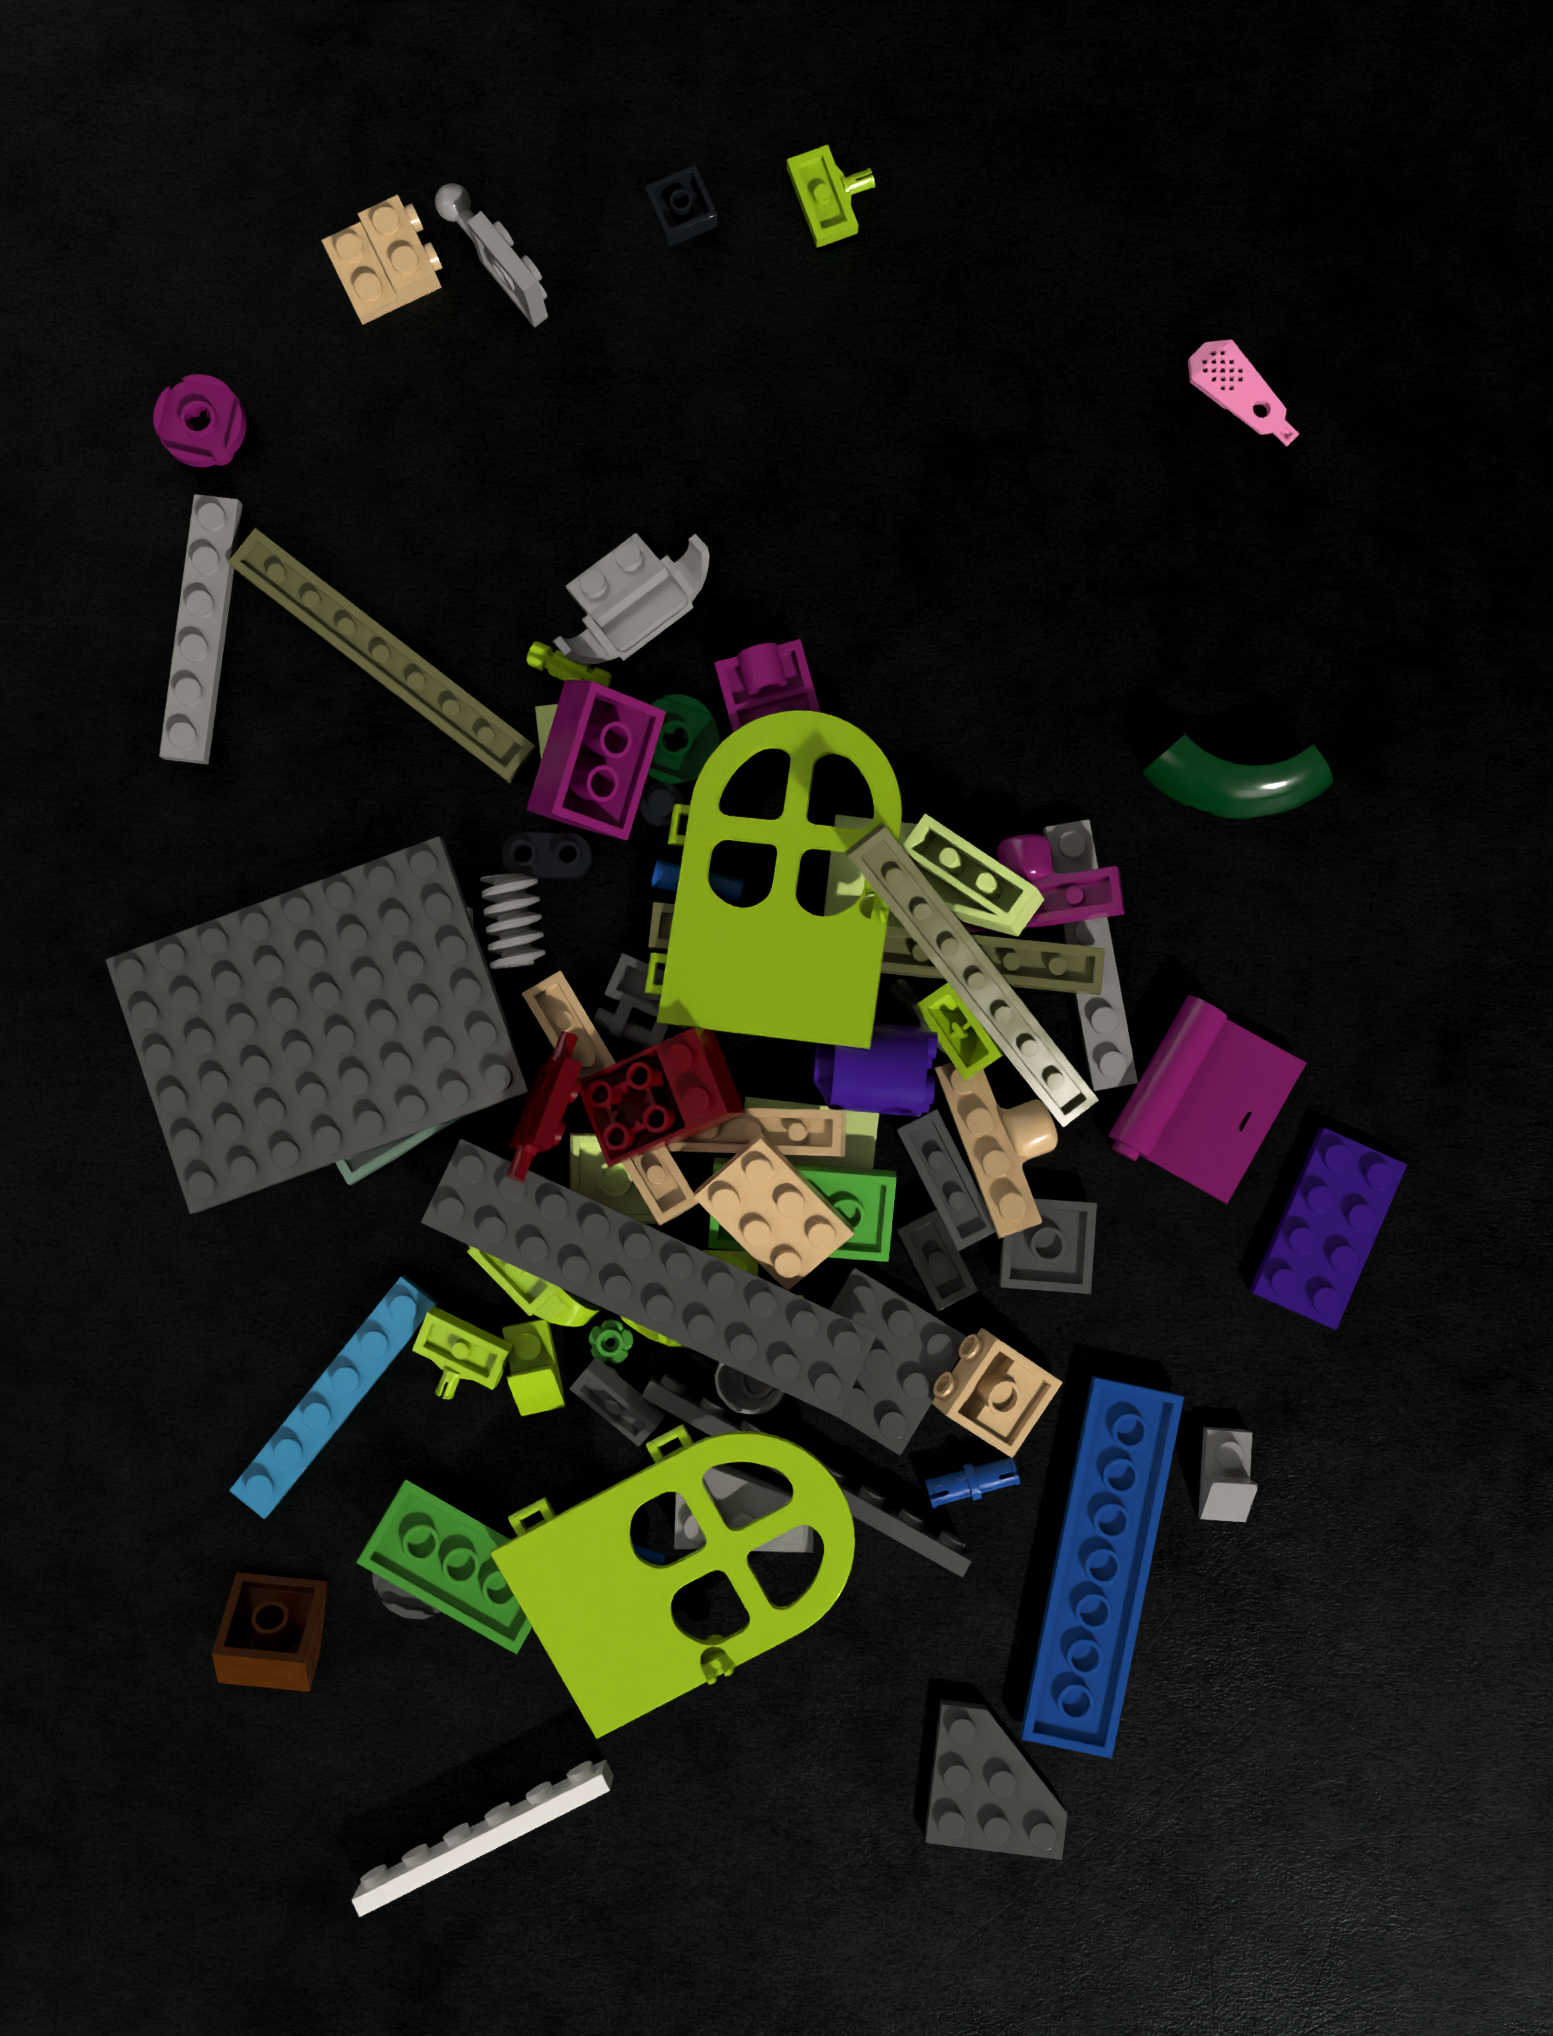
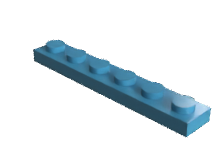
M405 1275L401 1276L229 1491L263 1519L268 1517L423 1324L427 1312L439 1303Z

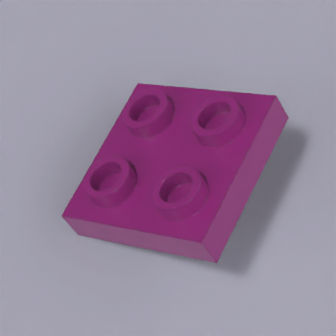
M801 639L780 645L776 643L755 645L739 652L736 657L714 662L733 733L756 719L779 712L797 710L821 713Z

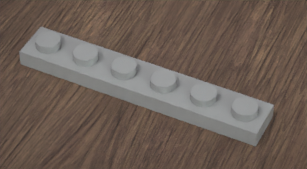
M194 494L159 754L165 760L209 764L234 568L227 562L237 551L243 506L238 499Z
M1090 820L1048 826L1043 829L1044 837L1048 839L1052 848L1055 873L1069 874L1098 869ZM1103 917L1060 924L1064 944L1105 948L1101 994L1073 993L1090 1089L1097 1091L1137 1084V1075L1108 918Z

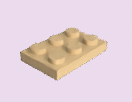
M762 1133L758 1134L694 1191L693 1197L786 1290L791 1289L854 1235V1227Z

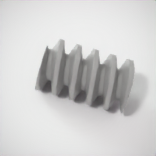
M502 874L480 878L483 882L494 884V886L482 891L483 899L495 902V904L484 909V916L497 920V922L486 927V934L499 938V940L488 945V952L501 955V958L491 962L489 967L491 969L533 965V960L546 954L544 949L532 946L533 941L544 937L543 932L530 929V924L542 919V915L528 911V906L540 901V897L526 893V888L537 884L538 878L524 874Z

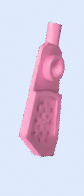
M1232 339L1205 342L1188 359L1190 383L1222 408L1231 411L1260 435L1273 433L1286 447L1299 435L1285 420L1287 410ZM1253 406H1264L1267 410V416L1264 418L1256 416Z

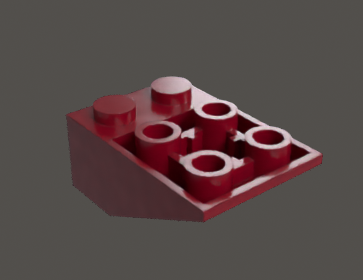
M696 1027L583 1078L579 1091L608 1167L705 1132L746 1114L714 1031Z

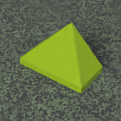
M946 983L914 1005L930 1030L938 1033V1042L964 1081L1003 1056L1000 1047L949 983Z

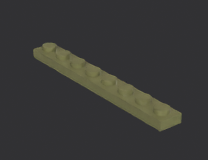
M256 528L227 562L237 572L508 783L511 782L537 749L533 743Z
M883 823L879 824L845 851L850 860L1062 1127L1099 1101Z

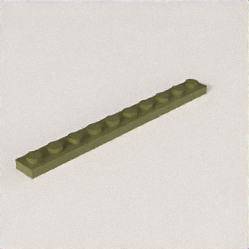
M653 902L648 945L650 949L668 951L675 904ZM887 926L881 973L946 980L905 928ZM971 935L999 973L1012 987L1090 995L1101 994L1105 948Z

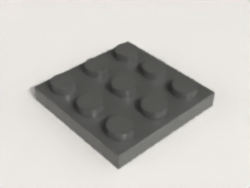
M853 1267L828 1309L876 1331L877 1335L838 1418L898 1455H901L936 1397L933 1389L937 1379L943 1373L951 1372L960 1357L959 1348L967 1335L856 1267Z

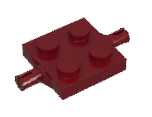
M561 1031L554 1052L549 1056L548 1062L545 1065L539 1066L531 1092L527 1097L508 1150L515 1152L508 1173H506V1176L512 1180L525 1182V1177L533 1157H536V1154L539 1152L550 1150L552 1145L556 1146L564 1134L566 1121L562 1119L567 1104L573 1103L582 1085V1078L578 1077L583 1063L571 1059L579 1038L572 1033Z

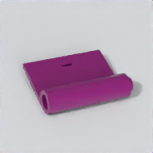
M1188 995L1108 1136L1115 1141L1112 1149L1133 1161H1136L1140 1155L1228 1204L1304 1069L1306 1062L1227 1020V1015L1210 1003Z

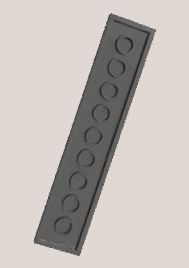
M460 1139L421 1223L834 1416L840 1417L875 1340L876 1331L530 1170L526 1174L525 1182L512 1180L506 1176L511 1161Z

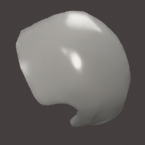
M721 1362L718 1364L714 1376L717 1394L735 1412L743 1414L766 1413L783 1399L785 1392Z

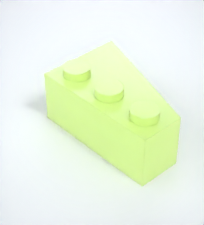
M924 814L902 845L903 850L959 921L1018 937L1044 901L1043 896L1035 886L927 814Z

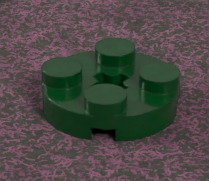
M667 695L652 704L649 703V705L666 711L647 776L657 782L674 786L696 783L705 763L720 745L716 721L704 704L686 695ZM676 729H681L683 731V739L688 741L686 747H678L676 752L669 751V744L663 740L664 735H673Z

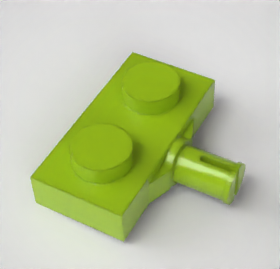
M828 145L787 159V170L816 248L857 234L858 223L851 207V195L875 188L871 169L867 168V170L845 177L844 173L836 166Z
M433 1306L425 1316L412 1351L431 1359L444 1371L435 1393L439 1397L444 1393L442 1398L449 1400L454 1397V1392L460 1379L474 1380L493 1390L501 1379L514 1345Z

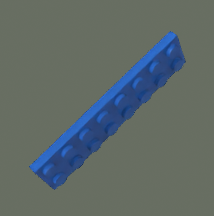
M1092 1375L1020 1730L1022 1740L1112 1759L1184 1396L1181 1394Z

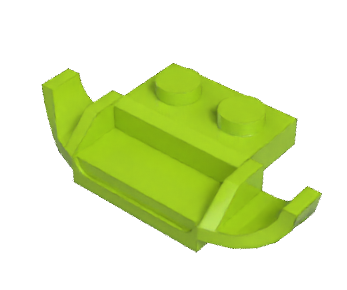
M468 1245L470 1249L467 1252L529 1316L534 1314L550 1323L577 1327L588 1324L602 1310L597 1304L588 1303L567 1290Z

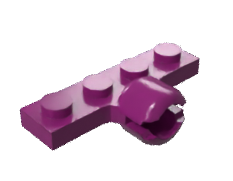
M1038 834L1018 835L1005 839L999 844L997 848L998 862L1035 886L1044 898V901L1023 930L1125 914L1118 866L1069 874H1057L1054 871L1052 848L1046 837ZM960 921L971 935L985 936L1003 933Z

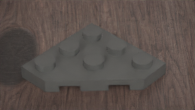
M940 1699L924 1835L925 1842L1062 1860L1067 1812L1063 1804L1051 1792L1015 1742L1010 1739L986 1705Z

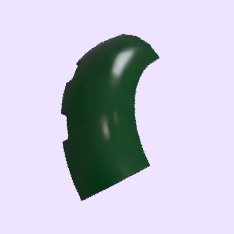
M1186 734L1142 772L1155 787L1184 806L1190 805L1199 810L1215 814L1214 816L1232 819H1251L1252 817L1286 812L1317 797L1329 788L1333 782L1331 770L1314 744L1300 754L1285 761L1253 766L1235 764L1217 758L1201 749Z

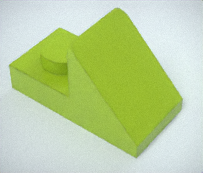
M538 1319L503 1327L504 1340L514 1345L508 1359L511 1374L507 1376V1380L521 1416L566 1407L550 1323L544 1319Z

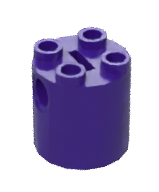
M874 1023L870 1049L818 1043L815 1051L813 1082L830 1110L921 1117L922 1113H929L930 1104H933L935 1077L927 1076V1069L932 1068V1061L936 1058L938 1033L928 1031V1027Z

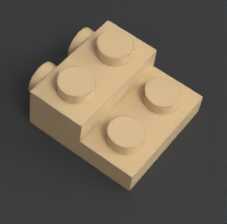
M398 195L357 213L361 222L321 240L362 325L441 288L435 271L442 269L431 242L422 246L417 236V232L423 230L419 217L412 203L403 207Z
M981 1328L977 1335L971 1334L962 1342L959 1348L961 1359L952 1373L945 1372L937 1379L933 1389L936 1397L932 1404L946 1416L1013 1458L1063 1382L984 1328Z

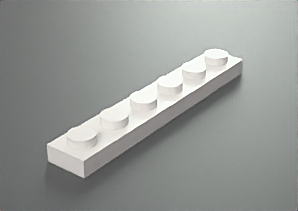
M606 1759L595 1765L591 1761H586L574 1767L567 1773V1779L553 1786L550 1782L536 1786L526 1794V1800L512 1807L509 1802L496 1806L484 1816V1821L472 1827H469L468 1823H464L453 1828L443 1836L444 1841L431 1848H428L427 1844L413 1848L402 1857L403 1862L389 1869L384 1864L370 1870L361 1877V1883L352 1898V1903L359 1917L610 1791L613 1773Z

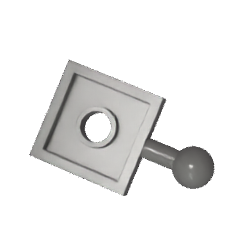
M454 183L442 186L435 196V206L438 213L448 221L458 222L474 242L481 263L535 328L548 317L544 304L547 294L539 283L542 276L537 267L526 255L520 259L513 251L511 246L514 245V242L499 221L491 224L482 211L477 215L473 214L470 210V196L462 186Z

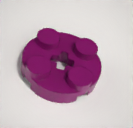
M189 375L182 378L184 382L177 384L174 388L171 389L168 386L159 396L153 413L156 433L165 448L178 461L186 465L210 467L228 464L242 444L246 433L247 421L244 413L245 409L241 401L224 382L209 375ZM201 411H206L210 424L204 427L203 430L196 431L195 426L190 423L191 417L199 418Z

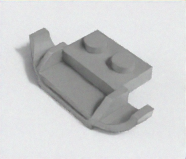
M635 533L566 585L570 595L587 614L582 619L587 629L574 638L565 639L559 636L553 642L569 660L577 663L598 664L618 657L624 661L694 608L692 601L702 589L708 572V547L694 534L688 539L689 546L685 554L674 563L667 555L659 560Z

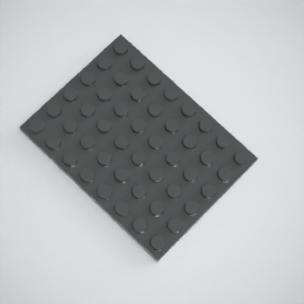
M440 836L105 959L190 1214L204 1211L334 1164L337 1161L356 1156L531 1092L444 839Z

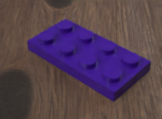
M1319 1128L1249 1292L1337 1330L1407 1164L1326 1128Z

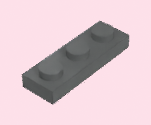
M935 1109L896 1129L957 1250L960 1251L995 1233L996 1231L987 1207L938 1110Z

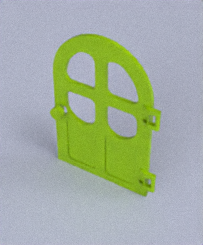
M786 711L756 719L732 733L711 754L698 776L691 804H674L668 844L684 846L668 953L650 954L644 992L661 996L657 1023L870 1049L890 909L866 878L863 892L857 902L849 909L836 915H812L800 906L796 896L800 861L805 851L819 849L845 852L881 823L885 825L899 843L902 803L894 771L881 749L860 729L838 717L814 711ZM770 748L783 750L790 756L791 762L784 811L778 819L765 820L724 815L721 812L719 803L726 784L735 771L757 752ZM829 754L844 756L854 763L866 779L874 804V817L866 828L854 829L815 825L808 821L807 813L814 767L821 757ZM681 815L689 816L686 836L678 835ZM732 840L770 844L777 849L772 888L769 895L762 902L751 907L740 908L724 902L714 893L709 883V868L712 851L719 842ZM870 894H874V896H871V897L867 898V899L863 902L862 907H861V911H860V905H861L862 900H863L866 896H868V895H870ZM658 964L666 965L663 985H655Z
M682 1424L646 1443V1447L655 1464L557 1516L546 1497L508 1516L517 1537L492 1549L490 1554L596 1739L705 1682H708L709 1685L715 1683L717 1676L723 1673L725 1676H729L733 1673L736 1666L811 1627L832 1607L841 1594L851 1571L855 1547L854 1524L849 1503L842 1487L830 1470L816 1456L790 1440L754 1431L720 1433L694 1443L687 1429ZM678 1437L683 1446L664 1456L660 1446ZM752 1462L762 1464L782 1472L792 1484L793 1495L790 1501L742 1527L733 1528L726 1523L703 1482V1475L713 1466L725 1463ZM665 1492H676L687 1503L705 1535L706 1543L700 1549L668 1565L652 1564L640 1557L634 1549L630 1535L631 1520L636 1510L645 1502ZM540 1510L545 1519L527 1528L522 1519ZM800 1525L810 1526L820 1534L824 1544V1554L818 1572L810 1586L797 1600L786 1606L774 1605L769 1600L751 1568L747 1555L753 1549ZM721 1570L725 1572L749 1613L750 1620L743 1629L726 1638L714 1634L705 1640H701L686 1633L677 1624L672 1614V1599L674 1594L686 1584L711 1571Z

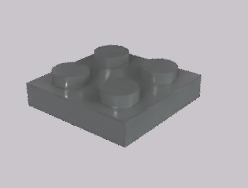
M1034 1198L1042 1223L1002 1238L998 1286L1091 1294L1097 1203Z

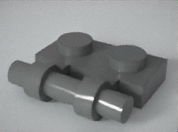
M622 953L604 993L606 996L620 1001V1004L615 1014L599 1007L593 1024L608 1030L607 1035L615 1039L627 1038L645 1046L644 1050L670 1039L666 1036L670 1025L659 1024L656 1020L651 1030L629 1020L634 1008L658 1017L661 996L644 993L649 964ZM658 968L655 985H663L665 971ZM677 1026V1027L682 1028V1029H684V1030H686V1031H687L688 1028H689V1027Z

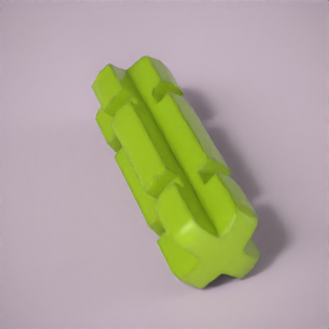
M534 642L527 654L526 661L530 666L541 671L548 669L550 675L564 681H593L608 688L611 685L612 676L609 672L595 667L593 670L590 664L571 661L561 651L557 650L554 653L550 646L541 642Z

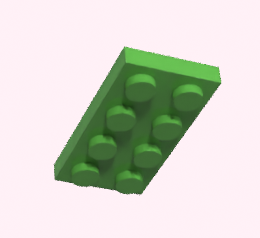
M715 1157L713 1174L731 1158ZM792 1163L854 1227V1235L828 1257L889 1262L896 1171ZM710 1214L708 1248L746 1251Z
M405 1479L356 1563L515 1654L520 1650L532 1628L490 1554L492 1549L510 1539Z

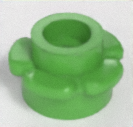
M615 1319L605 1320L601 1326H595L589 1335V1343L592 1345L591 1353L594 1358L597 1357L603 1363L611 1361L612 1364L623 1362L629 1355V1348L633 1346V1335L630 1329L625 1328L622 1322ZM608 1338L615 1340L614 1346L607 1345L606 1341Z

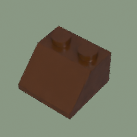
M237 1572L212 1651L218 1683L310 1692L321 1650L327 1581Z

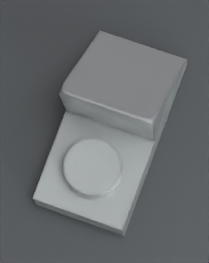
M1203 1427L1198 1518L1246 1522L1258 1485L1250 1479L1251 1431Z

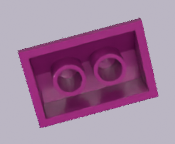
M565 680L526 810L565 824L628 840L666 711L593 681Z

